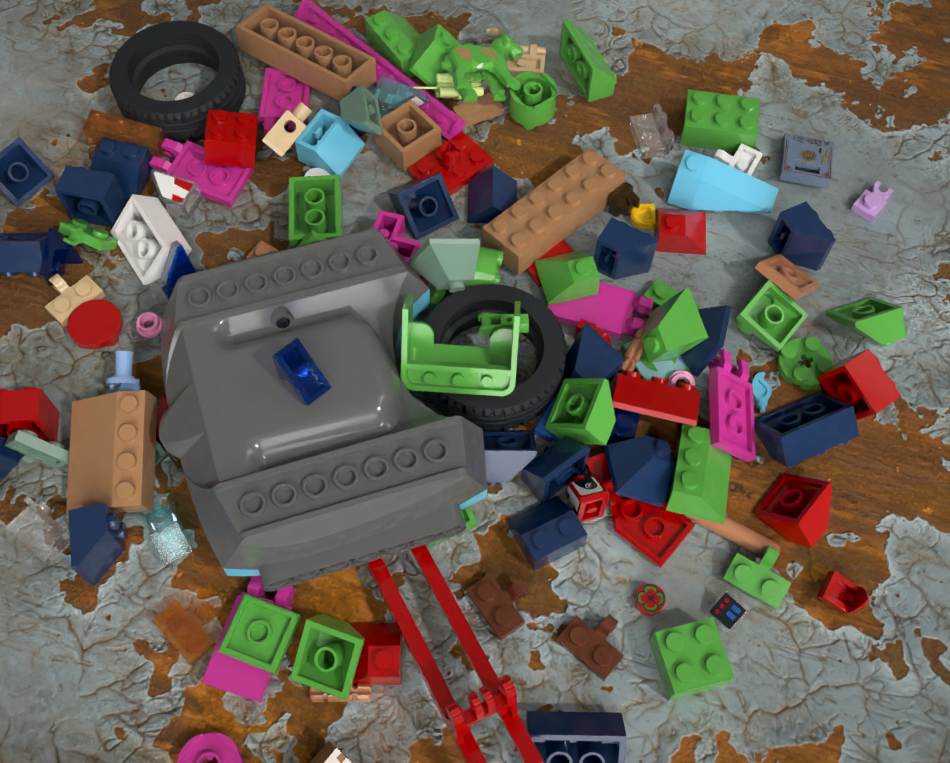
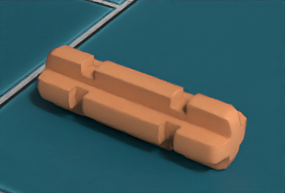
M639 328L623 357L625 362L619 369V373L624 375L625 370L633 372L636 363L644 351L641 341L644 328Z
M352 683L347 700L310 687V700L312 702H324V699H327L328 702H353L354 699H357L358 702H368L371 700V685L369 683H358L357 686H354Z

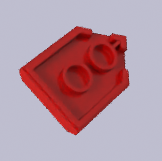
M609 492L614 532L659 568L667 562L695 527V524L682 514L667 511L666 502L662 507H658Z

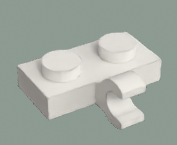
M741 143L734 157L724 150L718 149L714 159L751 176L763 153Z

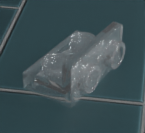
M659 103L654 104L652 113L629 116L628 124L641 159L669 155L671 144L674 143V134L668 128L667 115L665 112H662Z
M27 496L23 500L29 506L6 527L48 566L70 545V535L67 533L69 525L59 516L53 520L48 515L52 510L41 499L34 502Z

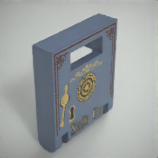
M785 133L782 142L779 180L828 189L832 180L834 142L828 141L827 145H824V140L794 135V138L790 139V134ZM795 167L816 170L818 173L795 170Z

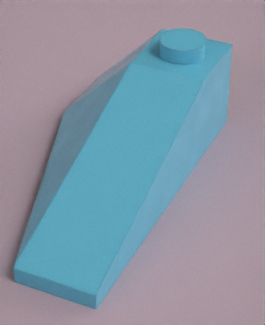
M686 149L667 204L683 210L770 213L779 188L709 156Z

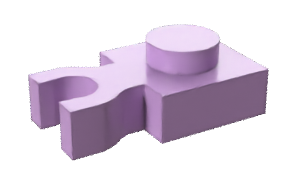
M879 181L874 184L871 192L866 189L850 209L870 223L885 208L886 200L894 191L889 188L887 192H881L879 190L881 182Z

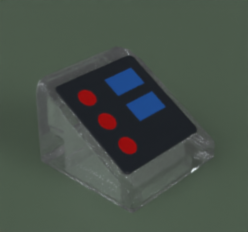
M726 589L704 615L707 618L713 617L716 626L728 635L749 612L750 608L733 592Z

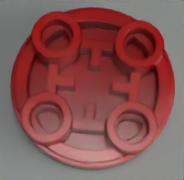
M102 299L89 300L80 304L72 311L67 322L69 335L81 349H99L105 346H114L118 343L119 335L123 328V317L118 308L113 303Z

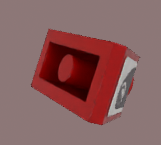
M577 476L567 484L566 496L570 508L573 509L580 522L603 517L609 493L596 476Z

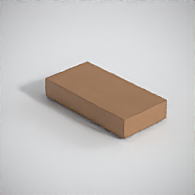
M489 93L478 97L476 102H464L452 107V111L467 122L463 127L466 128L504 114V106L501 101H493L492 94Z

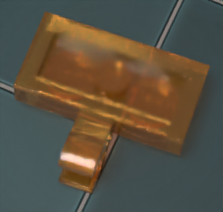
M175 599L152 620L192 666L216 645L202 628L203 625L210 623L219 615V612L208 601L204 602L190 615L181 603Z

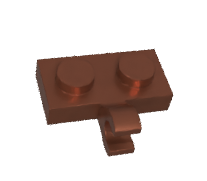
M489 573L466 589V593L500 641L525 624L524 619L512 604L528 593V587L522 579L517 580L506 591H503L491 573Z
M610 614L603 620L596 631L576 615L557 638V641L603 681H605L624 657L623 654L606 641L618 624V621Z

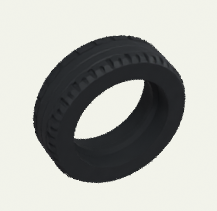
M169 21L139 31L120 47L111 63L109 71L110 88L124 120L141 135L164 142L166 138L179 143L205 138L208 110L238 113L245 98L246 82L239 55L233 43L218 30L198 22ZM196 63L217 71L214 80L204 90L185 99L160 101L140 94L144 84L151 76L172 65Z
M482 284L452 293L434 306V309L428 313L424 322L432 327L435 344H449L461 332L481 325V322L478 320V316L481 313L514 314L515 301H521L520 314H528L529 332L521 334L533 344L537 351V366L533 375L522 384L516 386L509 395L487 396L424 391L426 397L437 411L446 417L462 416L485 431H505L527 424L547 409L561 386L567 349L561 324L558 323L557 317L541 300L515 287L500 284Z

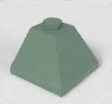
M429 238L409 259V265L438 290H449L451 293L463 291L474 280L480 239Z

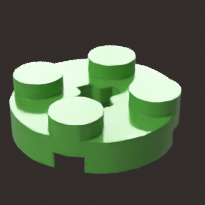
M816 337L795 338L785 343L781 348L776 366L778 373L785 382L790 385L792 383L799 385L800 389L810 390L821 386L816 377L832 367L833 361L829 351ZM801 359H805L810 363L809 368L799 364Z

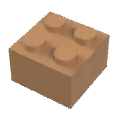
M412 100L382 117L384 133L381 135L374 134L375 144L404 172L442 145L441 128Z

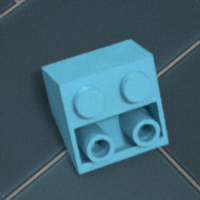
M320 109L295 140V147L300 162L313 168L324 169L330 175L340 174L341 178L363 150L365 143L341 117Z

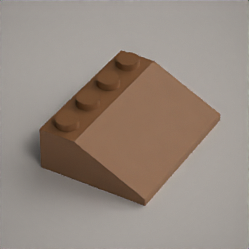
M118 391L72 402L67 515H69L68 510L106 503L112 512L154 510L157 398L148 391Z

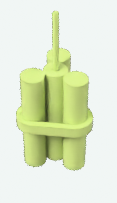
M436 73V87H413V89H435V98L462 99L455 90L453 77L449 73ZM469 80L477 96H484V87H482L481 80Z

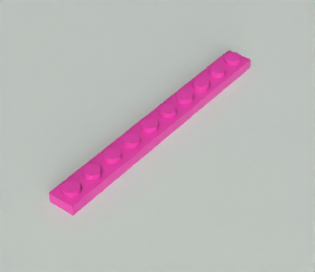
M302 0L293 16L294 18L376 58V83L389 93L393 87L425 98L424 104L418 107L441 128V135L446 139L450 140L461 132L467 123L465 120L425 89H413V87L421 86L314 2Z

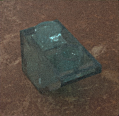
M174 502L168 505L160 504L154 507L150 513L146 514L149 536L164 565L193 552L190 539Z

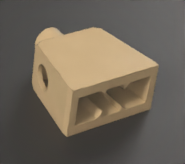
M302 102L296 106L292 113L287 109L262 141L282 157L307 127L303 122L312 111ZM289 120L296 124L292 132H288L285 129V125Z

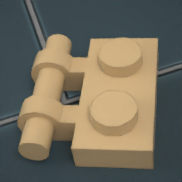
M531 44V46L519 45L523 49L522 56L515 58V62H512L510 58L506 59L507 67L513 77L526 71H533L532 74L540 75V72L544 73L546 47H537L538 44Z

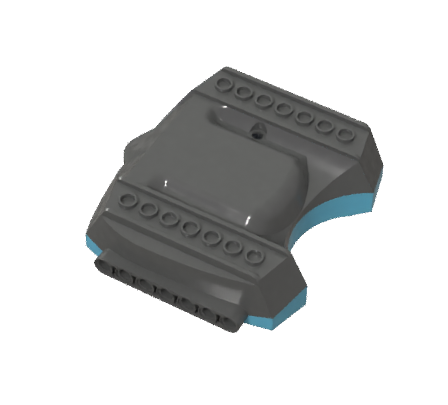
M369 229L305 246L254 256L184 275L177 280L163 314L161 359L168 408L164 412L159 424L160 441L172 464L185 475L201 525L227 576H260L265 591L280 590L458 535L467 528L461 510L487 496L483 429L462 416L446 417L427 410L413 398L404 382L401 381L396 363L402 344V309L407 294H413L412 321H417L430 306V288L398 250L377 229Z

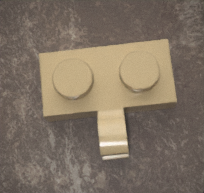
M55 274L49 281L60 295L44 307L64 328L67 326L70 314L76 307L89 300L102 299L106 295L88 275L69 287L60 275Z

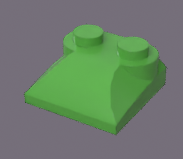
M768 280L748 300L735 318L736 324L742 332L756 335L778 352L809 314L773 282Z

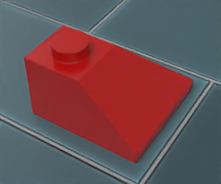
M656 208L657 224L655 238L659 239L656 248L657 252L706 254V211Z
M784 473L753 511V514L787 541L813 548L828 528L832 484L828 481Z
M350 624L365 638L353 685L357 686L358 683L402 685V636L396 624Z

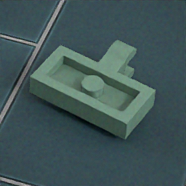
M22 429L15 431L8 436L4 445L23 453L20 456V460L29 464L39 460L60 468L69 463V451L65 450L62 444L39 439L38 435L30 430Z

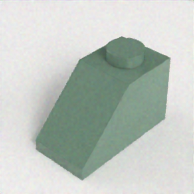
M360 85L340 100L341 117L346 124L367 133L376 135L384 133L378 98L365 87Z

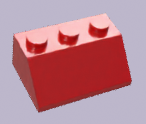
M628 370L624 371V375H617L612 397L614 408L696 426L701 393L694 391L695 386L680 382L678 387L667 385V379L654 376L651 377V381L640 379L641 373Z

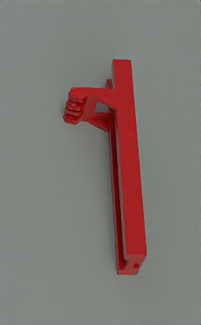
M426 545L410 550L483 687L479 688V694L483 702H480L475 691L469 693L467 696L471 708L464 712L461 706L455 702L383 559L380 558L365 563L464 762L487 763L471 733L470 726L497 712L524 763H544L518 715L517 694L512 680L507 674L501 678L497 677Z

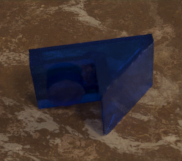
M49 228L40 269L48 285H53L49 279L55 274L64 275L65 264L83 263L77 250L72 245L64 242V237L54 228Z
M295 338L271 355L279 378L289 382L304 405H310L332 388L298 338Z

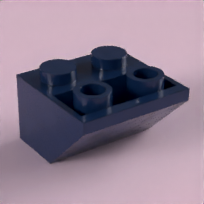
M806 201L780 212L768 239V244L776 255H783L794 265L817 271L821 269L836 239L831 230L827 229L820 220L818 213Z
M611 218L596 243L594 261L598 272L614 280L648 273L652 266L659 239L647 232H642L629 226L626 222Z

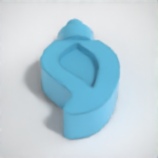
M765 372L757 373L751 383L753 384V400L756 401V406L759 408L760 413H765V408L768 406L767 401L772 393V388L764 379Z

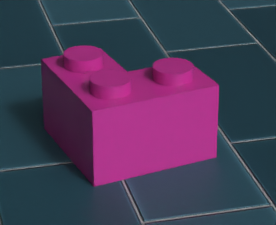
M379 211L373 229L379 230L409 263V259L422 246L421 242L404 238L406 229L403 215Z

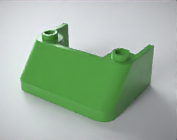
M407 294L402 309L401 381L404 382L406 388L413 391L487 396L509 395L514 390L516 383L521 301H515L513 327L497 328L491 334L490 346L482 347L435 344L432 327L425 322L412 321L413 294Z

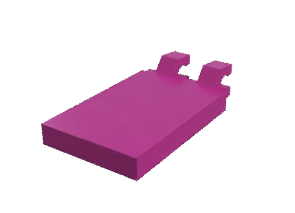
M266 68L259 111L260 124L264 126V133H268L287 109L292 113L300 102L309 108L312 87L276 68ZM308 117L303 122L304 124H308ZM291 120L285 125L288 126V132H292L296 127V124Z
M167 138L161 145L162 149H165L163 154L174 161L170 163L167 160L153 156L149 162V165L153 167L151 170L152 174L159 172L191 183L193 186L189 192L230 208L233 207L254 172L253 168L204 164L205 147L190 141H186L183 146L179 142Z
M599 282L598 295L549 305L547 308L554 313L558 322L576 327L579 321L584 319L597 324L610 337L620 339L622 333L634 337L639 328H645L647 321L636 317L631 318V315L649 318L654 300L644 296L638 297V294H635V291Z
M722 349L719 351L720 357L716 355L708 364V368H710V445L745 462L756 460L753 384L748 382L750 377L747 361L738 359L737 370V366L732 364L731 353Z
M252 576L247 592L242 591L241 595L236 597L201 683L258 703L262 702L272 673L222 654L218 649L245 593L292 611L293 607H290L296 592V589L293 588L294 586L278 590L275 601L263 598L265 590L263 589L261 577Z

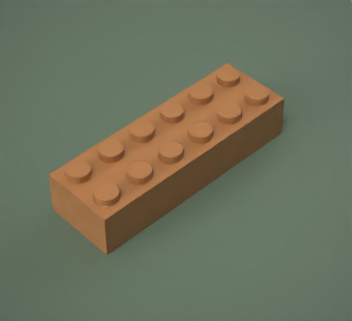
M265 4L236 26L240 50L339 102L360 85L368 89L376 82V58L269 4Z
M588 148L482 227L483 247L504 251L502 263L519 276L535 260H538L560 241L565 240L609 205V195L625 183L626 173L591 148Z

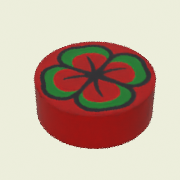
M644 584L637 590L634 602L636 608L642 614L652 616L658 614L663 609L666 597L659 586Z

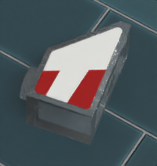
M152 169L153 181L163 207L169 216L189 221L203 199L198 184Z

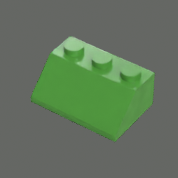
M386 10L366 18L367 40L375 50L408 77L416 76L409 68L420 35L405 18Z
M568 19L563 20L559 55L585 99L589 103L613 95L614 86L617 83L616 74L608 67L606 58L603 54H600L595 40L590 38L585 29Z
M682 424L675 446V468L669 485L666 510L724 524L732 455L710 445V429Z

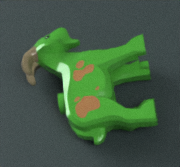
M490 26L485 29L486 34L493 36L485 37L481 42L490 43L491 45L482 46L471 43L456 45L450 49L449 53L445 55L444 61L440 63V66L453 77L454 88L462 97L463 102H476L478 99L477 93L472 89V84L469 80H485L491 90L493 101H505L507 99L501 82L503 86L510 87L513 90H519L520 82L509 72L506 59L510 58L512 62H515V58L522 56L523 49L499 27Z

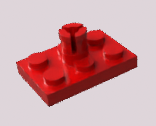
M462 131L408 168V175L413 180L441 173L451 196L466 186L470 179L492 167L494 159Z

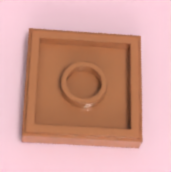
M781 254L761 260L755 267L756 270L794 300L814 292L819 286L818 282Z

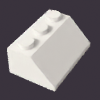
M132 194L110 231L112 236L118 239L117 244L143 285H148L179 269L192 250L156 197Z

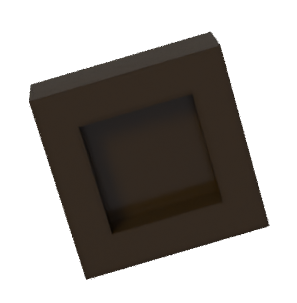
M628 182L623 183L609 195V213L615 217L620 214L629 216L631 214L630 205H633L635 208L640 206V198L633 192V186Z

